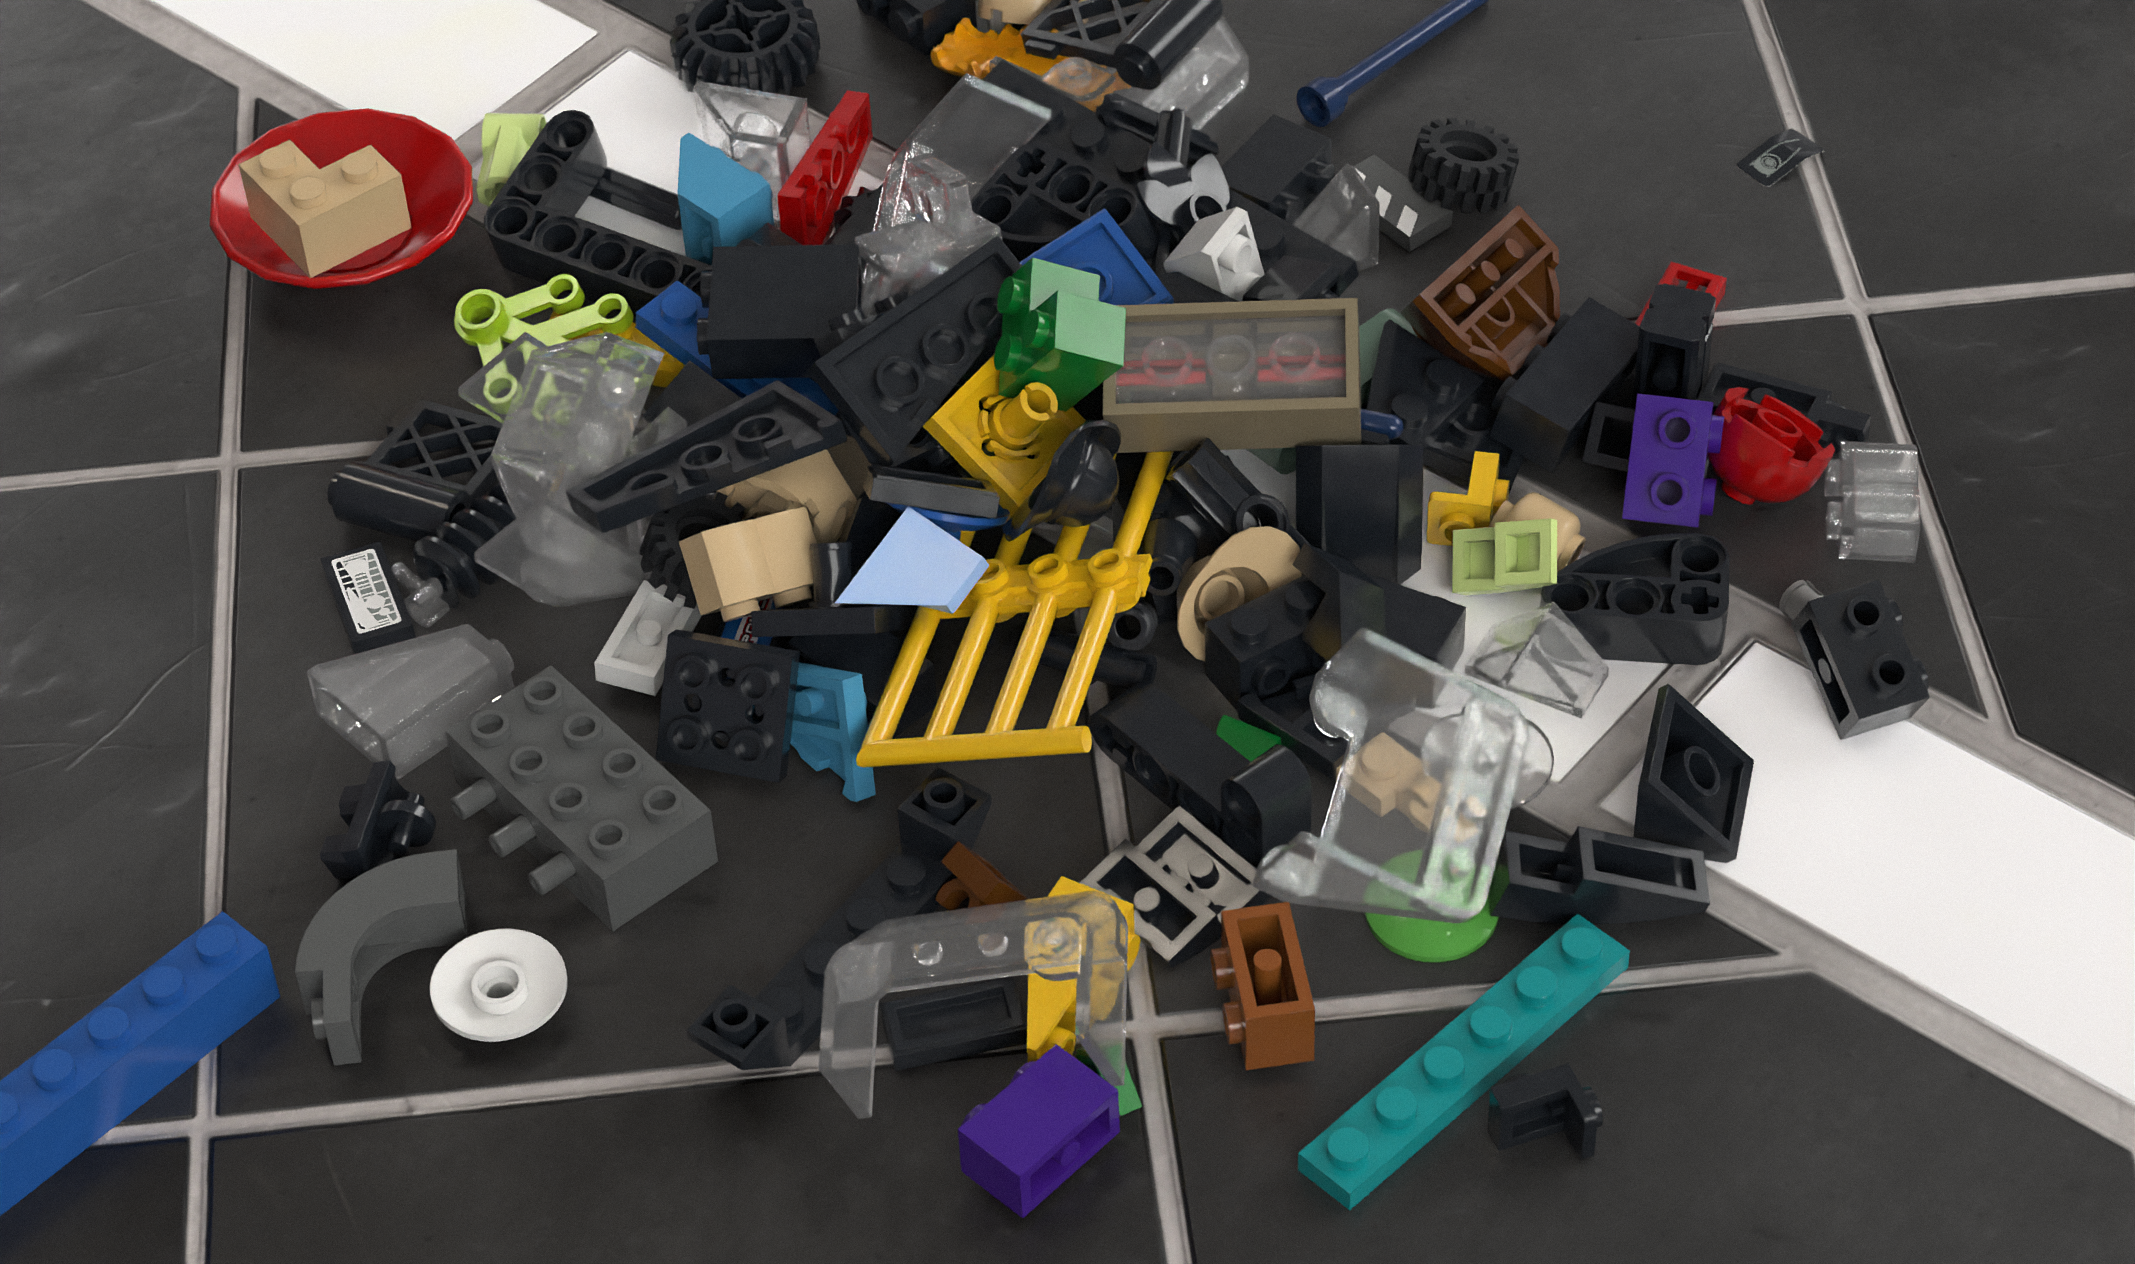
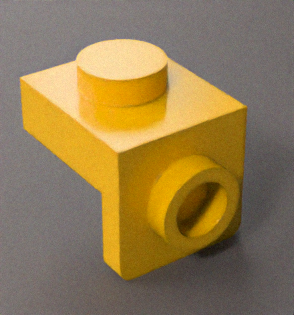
M1475 451L1467 495L1436 491L1430 493L1427 517V542L1430 544L1453 546V530L1489 527L1494 515L1503 502L1508 501L1509 480L1498 479L1500 454Z

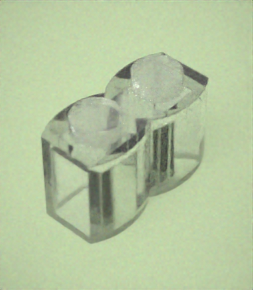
M1841 441L1838 459H1831L1825 472V496H1836V502H1828L1826 539L1837 540L1839 559L1915 563L1920 535L1917 445Z

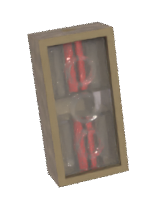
M1358 298L1116 305L1126 308L1124 366L1103 381V420L1116 424L1120 430L1121 444L1117 453L1189 451L1205 438H1209L1219 450L1296 448V446L1361 445Z

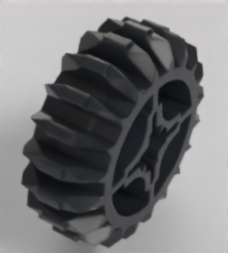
M700 0V2H688L685 6V13L675 16V26L671 30L672 39H670L674 69L677 71L678 79L686 83L688 92H700L704 101H711L718 97L724 107L733 101L743 102L746 108L750 101L762 100L769 105L771 96L789 97L791 87L805 86L806 76L815 73L816 63L819 58L818 50L821 49L817 21L813 17L812 9L806 8L803 0Z

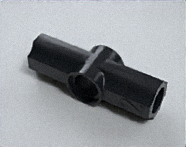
M1209 438L1202 439L1185 453L1171 468L1170 473L1166 477L1215 528L1216 537L1220 545L1232 535L1244 530L1243 517L1247 510L1258 517L1261 527L1270 526L1286 532L1298 544L1300 550L1304 543L1311 545L1290 523L1288 511L1282 502L1274 496L1262 494Z

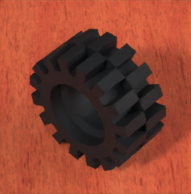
M1447 118L1445 125L1440 119L1433 120L1430 126L1425 124L1421 127L1420 133L1418 132L1409 167L1408 180L1413 182L1412 188L1417 193L1425 192L1424 199L1431 203L1437 199L1441 200V207L1451 210L1453 204L1460 206V212L1471 213L1472 207H1475L1479 213L1489 212L1490 206L1497 210L1502 207L1503 202L1507 203L1520 157V154H1517L1518 147L1515 143L1508 144L1510 138L1504 133L1495 136V128L1489 125H1485L1483 129L1475 127L1477 121L1467 119L1466 124L1462 125L1459 124L1457 118Z
M717 492L714 501L707 499L706 494L653 514L639 555L643 556L640 563L643 573L652 571L648 581L652 587L657 589L665 584L667 589L663 597L673 602L677 594L686 597L684 607L694 609L697 601L679 540L709 529L754 519L752 516L742 520L746 509L739 502L732 508L725 506L724 504L728 496Z

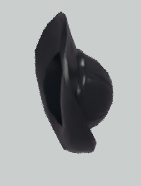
M1088 419L1069 434L1054 453L1046 477L1002 527L1008 542L1013 541L1042 522L1068 527L1086 526L1099 520L1110 510L1119 492V474L1113 457L1119 450L1121 433L1116 424L1105 420Z

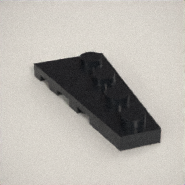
M777 380L566 490L573 513L603 534L847 442V437L841 419Z

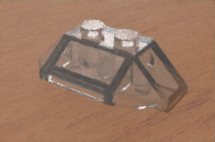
M609 332L531 351L490 457L507 501L520 524L519 529L526 545L586 566L598 530L573 513L566 490L626 459L661 365L664 352Z

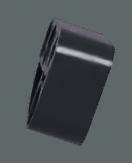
M1043 141L1029 142L1014 151L974 196L969 204L967 213L970 223L985 244L999 236L1019 262L1104 208L1144 260L1154 252L1159 241L1157 227L1137 195L1129 187Z
M1672 533L1619 542L1594 551L1570 563L1557 572V584L1542 587L1538 629L1540 644L1548 652L1567 658L1703 665L1715 661L1723 651L1728 616L1730 567L1728 548L1721 540L1711 535Z

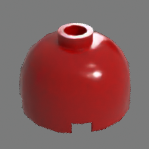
M1741 387L1728 389L1714 413L1716 416L1724 417L1720 453L1707 454L1714 472L1723 480L1721 484L1723 491L1731 498L1748 505L1753 504L1755 500L1765 503L1786 502L1808 492L1824 472L1835 451L1832 443L1825 448L1818 443L1824 432L1817 424L1798 410L1774 397L1765 394L1760 404L1743 399L1749 389Z

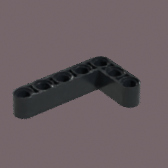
M568 110L553 116L544 126L484 216L485 229L502 266L511 272L547 284L551 278L560 274L572 275L577 279L582 288L585 299L596 303L600 297L606 294H620L626 299L633 312V317H636L637 311L677 280L701 297V273L712 272L711 265L575 217L604 174L607 167V156L589 115L578 110ZM565 290V292L571 293L572 290Z

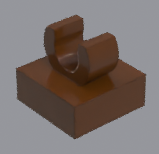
M959 841L941 861L958 878L948 881L941 887L936 896V901L953 912L964 899L969 897V906L957 921L973 933L981 930L987 924L992 908L1013 920L1029 901L988 860Z

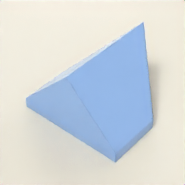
M908 506L835 603L918 605L954 614L990 565L981 555Z

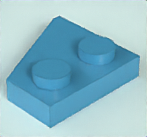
M799 662L790 744L814 770L820 771L829 767L845 781L842 794L850 801L857 802L876 795L873 767L864 768L856 764V757L868 730L867 699L863 688L862 674Z

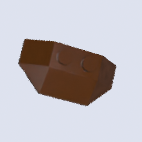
M1518 204L1400 313L1412 325V329L1418 338L1437 349L1444 356L1451 358L1462 366L1505 382L1508 377L1513 376L1522 367L1527 356L1537 344L1543 346L1547 342L1550 332L1560 318V288L1555 272V267L1559 265V248Z

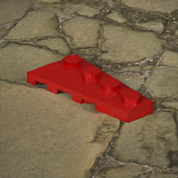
M846 91L777 194L780 218L779 230L802 245H823L831 236L835 226L834 212L840 210L842 197L848 196L873 138L869 93Z

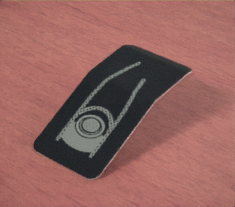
M1788 129L1769 138L1739 161L1737 167L1763 186L1769 187L1805 159L1825 150L1797 130Z

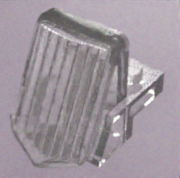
M927 153L905 159L908 178L902 180V192L909 212L916 214L917 219L862 234L854 238L855 244H859L860 256L878 274L924 285L936 279L996 236H999L1002 240L999 226L972 211L965 174Z

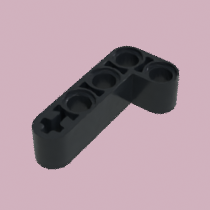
M1145 680L1140 681L1089 717V727L1095 742L1113 762L1171 810H1174L1178 805L1181 806L1259 872L1310 836L1311 780L1301 760L1285 746L1276 744L1250 762L1156 685Z

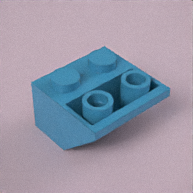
M689 132L680 138L677 194L686 257L712 266L713 247L736 246L742 240L748 239L767 222L774 226L772 190L770 183L757 172L749 171L730 159L718 147L708 145Z

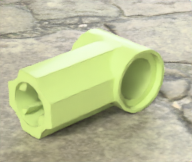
M485 114L482 124L483 161L476 186L479 203L489 207L547 124L544 114Z

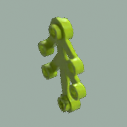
M560 274L551 278L546 285L509 298H504L500 294L488 289L470 291L460 299L456 306L454 325L460 338L465 343L478 346L486 375L483 382V391L491 405L496 409L508 410L515 407L521 401L524 393L523 387L516 375L511 370H508L503 341L522 348L535 396L531 406L532 412L544 429L558 430L570 421L572 408L565 395L558 389L551 360L604 381L611 394L618 400L638 402L650 393L655 375L646 356L640 350L622 348L608 356L568 340L598 328L611 335L626 331L633 322V312L626 299L620 294L610 293L600 297L595 304L581 308L585 295L577 279L569 274ZM572 290L568 297L557 299L561 292ZM550 307L554 312L561 315L536 325L519 320ZM621 309L616 317L605 318L610 311ZM491 317L486 322L480 324L482 320ZM638 376L634 381L624 384L629 378ZM511 384L507 392L495 394L499 387ZM554 404L560 405L556 412L548 415L544 414L549 406Z

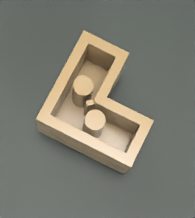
M290 140L276 147L269 148L263 153L239 164L251 218L310 279L412 228L402 176L371 145L353 152L322 169H319Z

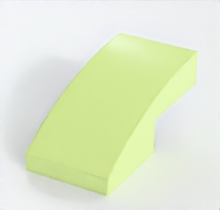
M1549 518L1497 522L1495 527L1453 530L1452 593L1465 596L1492 594L1557 584V520Z

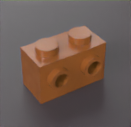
M1289 902L1221 911V948L1210 949V961L1215 989H1228L1230 1002L1222 1003L1223 1023L1228 1044L1240 1043L1246 1070L1314 1061L1315 1007Z

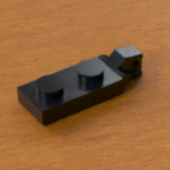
M1722 363L1714 364L1696 399L1713 402L1712 415H1714L1716 408L1728 389L1737 387L1749 389L1743 399L1760 404L1765 394L1798 410L1817 424L1824 432L1818 443L1823 448L1832 443L1835 448V454L1861 457L1869 439L1871 415L1846 409L1843 405L1831 400L1832 391Z

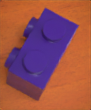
M1637 394L1622 519L1698 528L1700 515H1713L1717 479L1705 478L1707 454L1720 453L1724 425L1723 416L1712 415L1713 402Z
M1054 1045L1036 1062L1030 1061L1024 1064L1015 1073L1010 1084L988 1104H979L967 1114L961 1127L958 1129L961 1172L1021 1218H1024L1120 1132L1118 1089L1060 1046Z

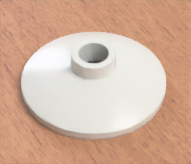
M494 929L480 932L454 945L437 963L430 980L432 1005L441 1022L450 1030L463 1037L487 1042L518 1038L541 1027L557 1012L566 995L568 982L566 967L558 950L547 940L534 933L518 929Z

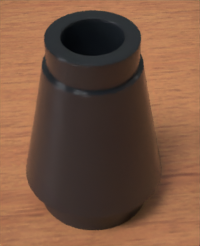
M1159 518L1149 522L1137 555H1151L1153 562L1148 573L1151 580L1147 591L1157 596H1166L1173 593L1197 557L1198 544L1194 533L1188 526L1177 519Z

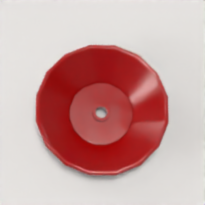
M370 108L315 113L270 129L232 157L211 190L209 226L229 259L265 280L311 289L369 284L415 267L453 238L473 204L472 166L451 136L415 116ZM288 140L299 148L319 169L371 145L402 176L412 228L310 279L251 218L239 164Z

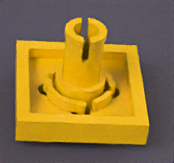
M993 355L926 421L923 427L974 479L989 481L1000 496L999 505L1003 509H1007L1011 516L1046 477L1057 449L1069 434L1086 420L1073 407L1066 412L1057 410L1058 401L1055 393L1043 383L1034 382L1025 386L1026 389L1021 390L1015 398L998 395L1000 371L996 370L994 366ZM979 401H982L984 408L989 409L991 411L990 414L988 411L984 409L981 411V409L979 408ZM982 443H988L986 449L989 452H994V456L984 453ZM1035 455V459H1029L1027 456Z

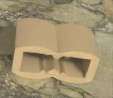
M806 507L720 526L679 541L700 615L720 611L723 622H728L749 616L751 611H760L758 601L773 598L775 608L778 609L812 598L809 588L813 586V564L810 544H816L817 542Z

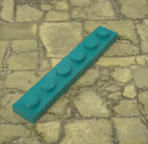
M1577 914L1298 1153V1171L1348 1210H1351L1623 973L1629 965L1630 950Z

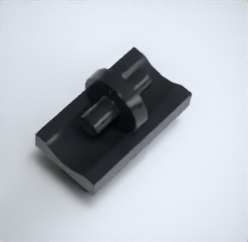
M391 760L373 762L366 784L344 787L338 804L340 816L348 825L349 830L346 834L326 836L320 851L322 862L335 879L358 877L379 865L401 858L402 855L407 853L409 847H421L427 845L432 840L436 828V820L433 814L423 807L425 799L422 795L409 792L398 783L395 777L396 767Z

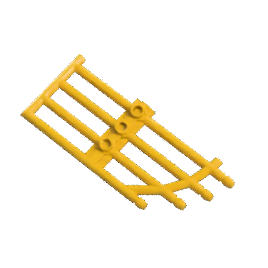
M1174 451L1147 452L1112 548L1102 550L1090 559L1077 560L1090 524L1080 527L1063 526L1053 554L1040 556L1031 564L1019 565L1033 528L1009 542L1003 534L994 559L986 560L990 566L954 614L918 606L856 757V764L859 767L866 768L1088 753L1092 746L1090 729L1088 726L1075 725L1115 614L1127 611L1135 606L1140 597H1145L1151 579L1148 573L1153 560L1150 554L1137 555ZM961 531L960 542L970 547L976 531ZM1090 607L1047 727L1044 729L1013 731L1055 618L1067 616L1077 608ZM1030 612L985 732L952 735L995 624L1007 621L1017 613ZM971 617L924 737L892 739L940 619Z

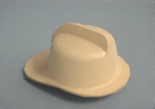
M1270 526L1250 527L1232 535L1213 555L1193 563L1177 588V630L1183 646L1196 659L1205 661L1206 622L1301 577L1302 573L1292 565L1300 552L1298 544L1286 532Z

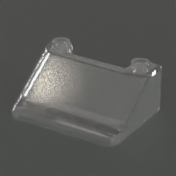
M1360 628L1317 672L1310 692V707L1317 728L1329 737H1342L1348 740L1321 837L1318 838L1308 832L1301 831L1287 845L1273 848L1260 861L1252 886L1291 904L1459 924L1467 922L1475 917L1486 903L1529 739L1527 720L1522 711L1510 700L1367 628Z

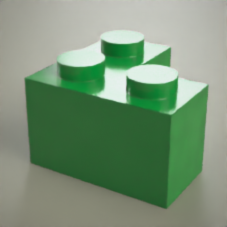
M1032 257L1012 276L1007 277L1003 281L997 300L998 311L1003 314L1002 336L998 341L994 355V366L996 370L1000 371L998 395L1015 398L1021 390L1026 389L1025 386L1030 383L1039 382L1050 387L1055 393L1058 401L1057 410L1066 412L1124 366L1126 308L1099 301L1100 275Z

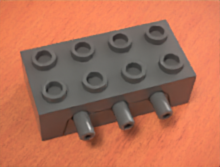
M552 665L446 731L456 783L463 789L450 799V805L454 813L460 819L466 820L481 809L488 812L502 826L489 836V843L497 855L505 857L523 846L542 864L528 874L529 882L538 894L545 895L562 883L612 932L718 862L711 810Z

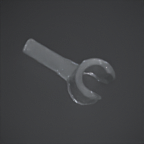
M397 562L391 567L394 577L411 592L405 598L404 603L409 615L419 625L429 628L450 610L448 603L440 598L443 588L437 578L431 577L427 581L419 579L402 562Z

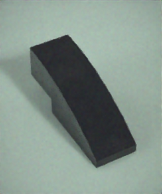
M1580 826L1577 827L1568 843L1505 830L1486 862L1490 916L1530 922L1566 924L1579 914L1592 924H1622L1705 912L1710 905L1703 851Z

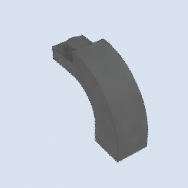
M457 849L399 858L361 874L338 890L320 908L307 927L299 945L295 974L306 1015L312 1014L316 1040L327 1038L334 1065L361 1062V1000L370 979L381 967L394 958L410 951L455 945L467 938L466 890Z

